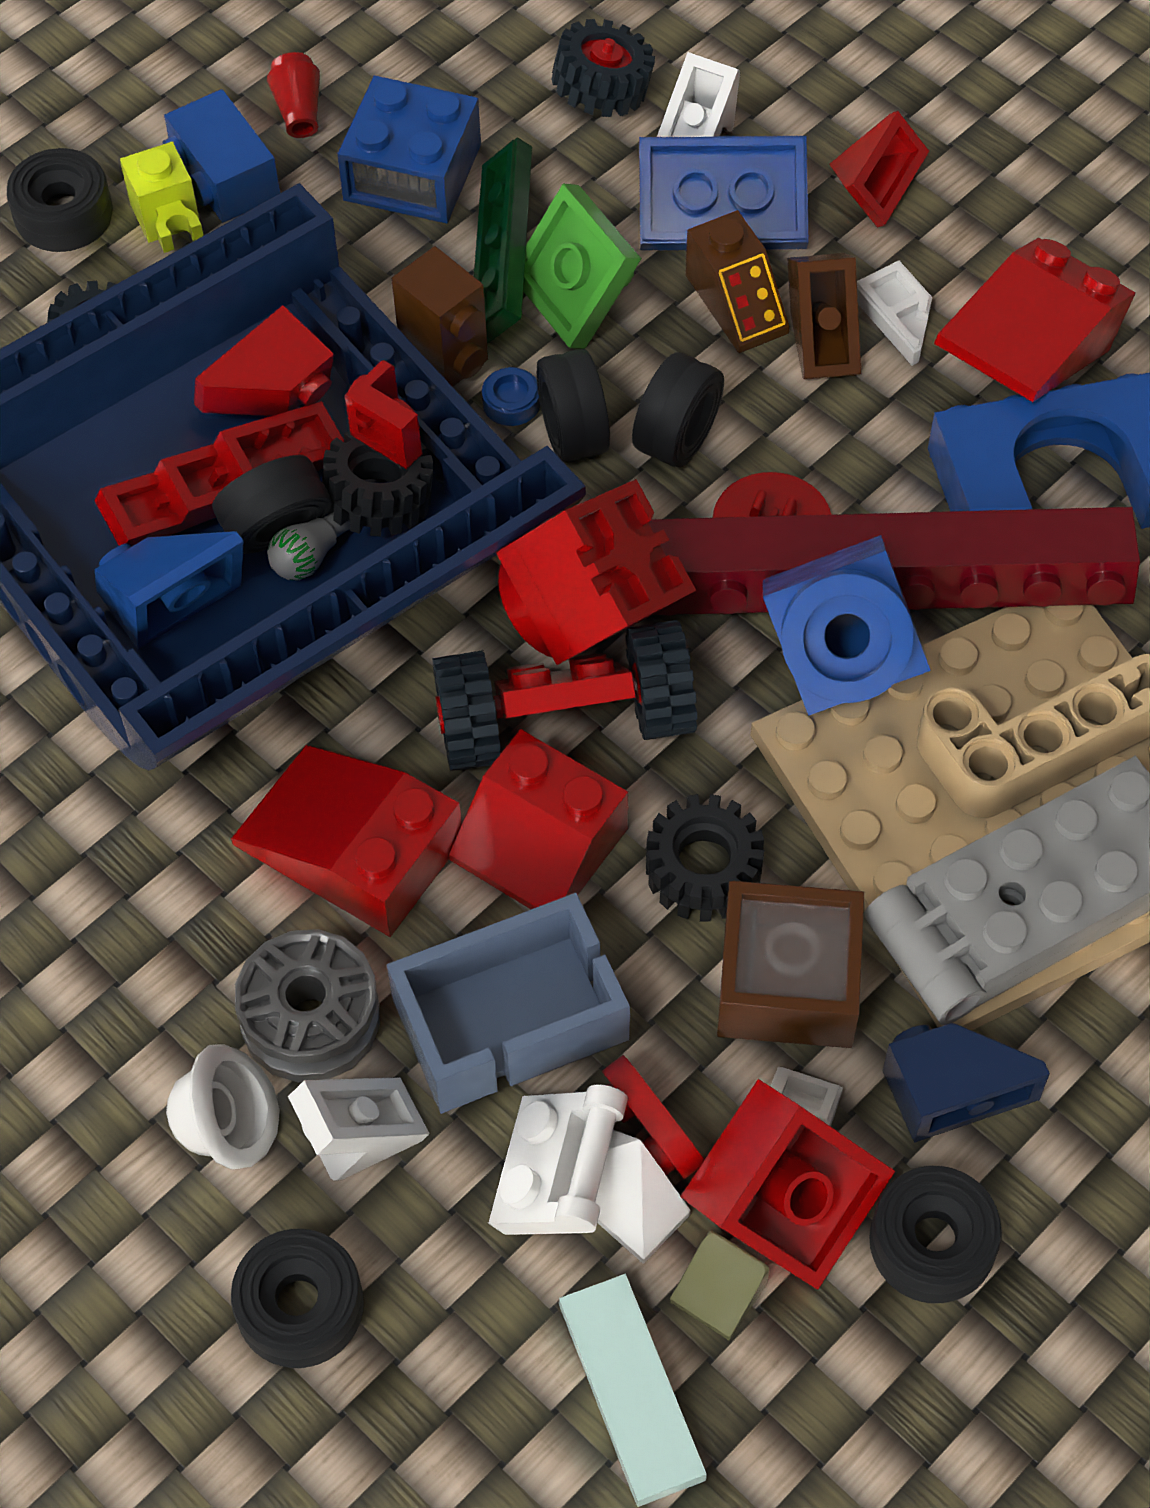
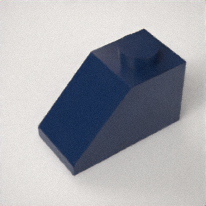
M955 1023L931 1029L929 1025H919L903 1031L894 1038L893 1043L888 1045L882 1070L914 1143L1039 1101L1050 1075L1044 1061Z

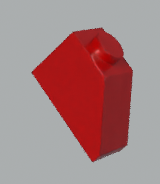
M282 305L195 378L194 405L202 413L273 416L297 409L301 404L305 406L314 404L325 395L332 384L330 375L334 353Z

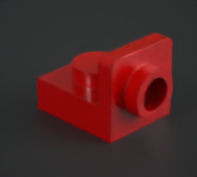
M382 360L367 375L364 374L358 377L345 394L350 434L407 469L422 455L418 414L406 402L398 398L395 367Z

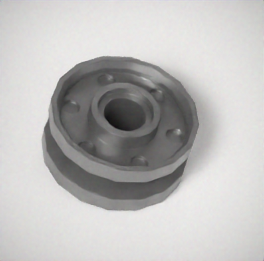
M319 929L289 931L264 942L245 961L235 983V1011L240 1022L242 1037L252 1058L272 1075L298 1083L304 1080H326L351 1070L370 1051L380 1027L379 999L376 992L375 974L364 953L343 936ZM314 999L322 1002L318 1008L311 1011L302 1012L294 1009L300 1002Z

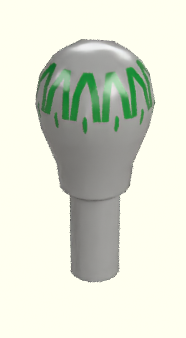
M333 512L324 518H316L306 523L291 525L278 531L272 537L267 550L270 566L280 577L287 580L300 581L313 575L320 567L327 552L335 546L336 538L350 529V520L340 526L333 521Z

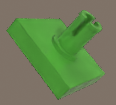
M563 183L526 245L523 292L569 348L585 349L622 289L631 282L634 270L642 258L579 185Z

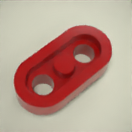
M624 1054L602 1070V1073L609 1081L606 1086L617 1088L628 1096L624 1117L621 1121L625 1123L633 1116L638 1119L650 1135L642 1143L667 1176L676 1169L685 1180L698 1170L704 1158Z

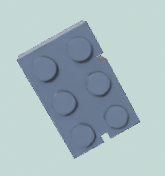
M577 893L386 964L393 1002L440 1114L498 1092L497 1078L506 1075L511 1087L629 1040V1003L606 955L600 956V942Z

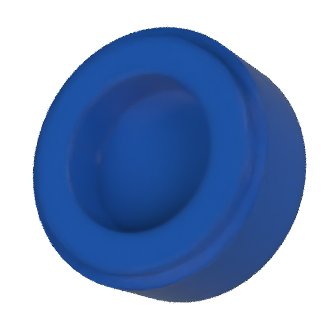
M514 367L499 369L490 374L482 386V402L486 415L492 421L505 426H517L533 419L540 408L537 379L530 372Z

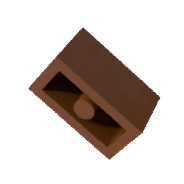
M434 246L391 278L396 324L404 336L453 387L461 380L471 378L477 374L488 360L484 286L474 276Z

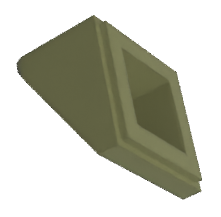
M710 1230L701 1242L674 1290L670 1303L730 1341L767 1285L770 1269L756 1257Z

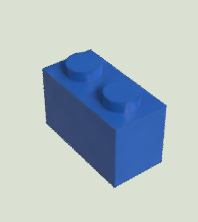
M223 89L164 114L168 139L163 140V144L173 141L192 180L195 198L201 206L209 204L222 223L244 214L280 194L274 156Z

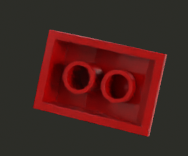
M1038 237L1012 252L938 333L934 344L1031 402H1034L1110 350L1136 292L1120 284L1118 276L1111 271L1101 267H1090L1072 257L1070 250L1065 245L1054 240Z
M306 745L233 835L231 841L235 847L391 937L449 860V852L462 825L460 803L406 772Z

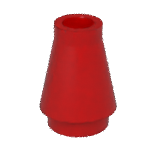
M299 52L282 54L272 61L271 70L267 75V83L284 119L287 134L294 138L310 137L319 128L317 112L320 70L306 54Z

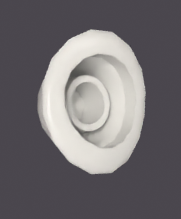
M225 1044L208 1045L196 1056L192 1070L175 1082L167 1100L166 1113L169 1127L174 1137L185 1148L198 1155L211 1156L216 1163L229 1169L252 1167L267 1155L278 1133L280 1109L274 1086L262 1067L244 1052Z

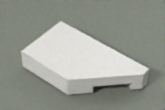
M898 260L857 281L858 305L913 366L920 359L932 296Z

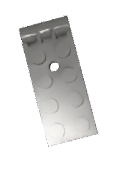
M1134 756L912 874L907 878L906 885H899L889 889L866 908L863 915L865 920L941 1025L957 1021L979 1005L1150 911V773L1139 759ZM1003 901H1009L1015 904V906L1008 905Z

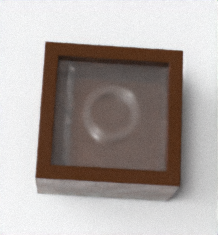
M729 881L717 1037L852 1048L860 1004L864 891Z

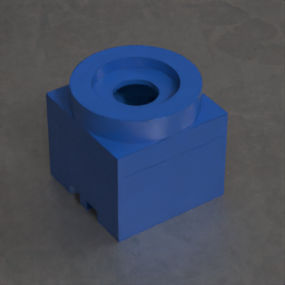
M882 535L763 579V599L781 643L785 661L794 677L808 716L842 703H855L871 699L885 692L893 684L931 671Z

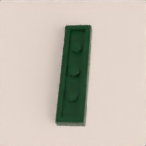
M518 137L509 142L482 165L474 277L484 286L487 344L519 321L522 315L532 146Z

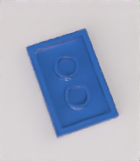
M807 136L639 137L640 250H687L688 229L736 210L740 212L766 250L807 249L809 243Z

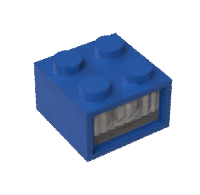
M374 75L337 154L343 201L448 224L481 146L478 98Z

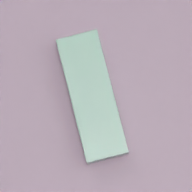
M626 1273L559 1298L561 1312L637 1507L706 1481V1471Z

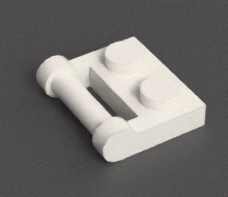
M591 1085L587 1088V1092L522 1096L488 1224L504 1235L594 1232L600 1214V1206L595 1201L614 1124L623 1119L628 1096L621 1090L606 1085Z

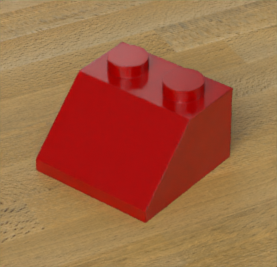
M520 729L483 775L449 852V860L529 909L537 908L574 893L578 895L628 830V791Z
M758 1079L680 1197L720 1228L818 1290L890 1181L895 1170L785 1095Z

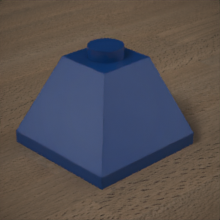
M237 531L147 537L134 546H131L129 543L119 545L109 551L100 560L99 567L94 569L96 592L137 649L241 586L243 540Z

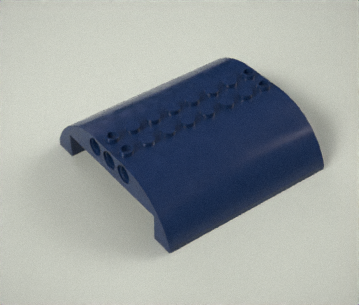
M300 183L0 349V603L103 734L128 759L148 771L157 768L496 556L497 551L564 510L576 506L586 495V486L548 445L521 461L339 266L332 216ZM284 305L334 353L330 375L332 384L325 395L317 402H323L344 439V433L350 431L345 394L349 391L353 382L361 375H367L382 360L394 365L398 398L406 402L418 414L420 440L427 448V455H431L433 459L431 503L424 519L419 517L418 525L412 529H409L402 523V533L391 535L388 527L381 529V536H370L371 527L363 526L360 534L352 532L350 529L336 538L335 546L327 552L315 573L300 581L287 580L280 577L269 564L267 550L243 554L240 587L137 649L96 592L94 569L99 567L100 560L109 551L119 546L94 501L100 488L153 473L161 459L211 445L222 430L270 417L265 415L202 413L194 405L195 378ZM323 469L317 472L321 482H323ZM382 479L365 480L371 483H389V481ZM213 518L170 536L224 532V529L220 526L217 518Z

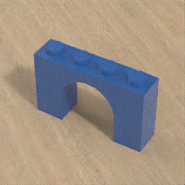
M1134 373L1125 374L1116 379L1085 385L1071 384L1058 390L1049 391L1034 402L1017 394L999 401L972 406L957 405L945 411L934 412L928 451L950 511L1032 509L1016 467V462L1027 453L1041 447L1070 445L1097 454L1114 468L1123 483L1140 528L1150 527V373L1139 375Z

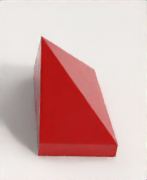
M895 111L886 116L829 165L847 191L878 228L887 223L929 150L900 112Z

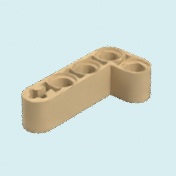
M1150 654L1136 656L1000 725L995 723L981 702L970 691L953 686L939 688L928 696L924 704L917 736V748L921 757L954 803L964 813L978 818L998 815L1150 737ZM1084 719H1093L1102 725H1093ZM939 725H952L958 728L959 730L948 731L946 729L941 728ZM1029 746L1043 747L1047 749L1049 753L1035 751ZM986 773L993 776L996 780H983L974 774Z

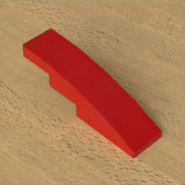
M320 401L222 430L211 445L161 459L153 473L100 488L94 501L117 544L129 543L131 546H134L147 537L170 536L216 518L212 504L218 493L239 476L264 463L286 456L303 455L311 460L317 471L323 469L324 454L326 450H330V443L336 437L343 442L344 439L323 402Z

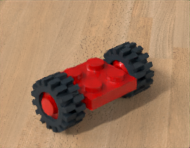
M673 620L626 628L625 642L627 646L626 658L629 664L628 669L618 662H614L613 658H607L605 653L570 658V669L550 672V668H545L544 663L515 666L507 669L508 679L494 681L496 696H492L489 670L483 650L432 658L437 696H435L440 731L444 735L450 771L488 766L494 763L501 754L496 717L497 719L503 718V713L507 718L632 698L635 702V714L644 740L694 733L697 730L696 692L693 689L692 681H694L693 670L690 669L689 650L688 648L686 649V638L684 631L682 632L680 622Z

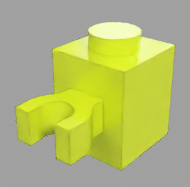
M173 141L120 158L130 205L148 243L159 240L163 252L166 253L175 250L172 235L188 231L193 242L204 236L199 220L192 180Z

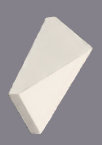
M613 1130L595 1201L600 1206L597 1223L644 1264L691 1215V1210L642 1141Z

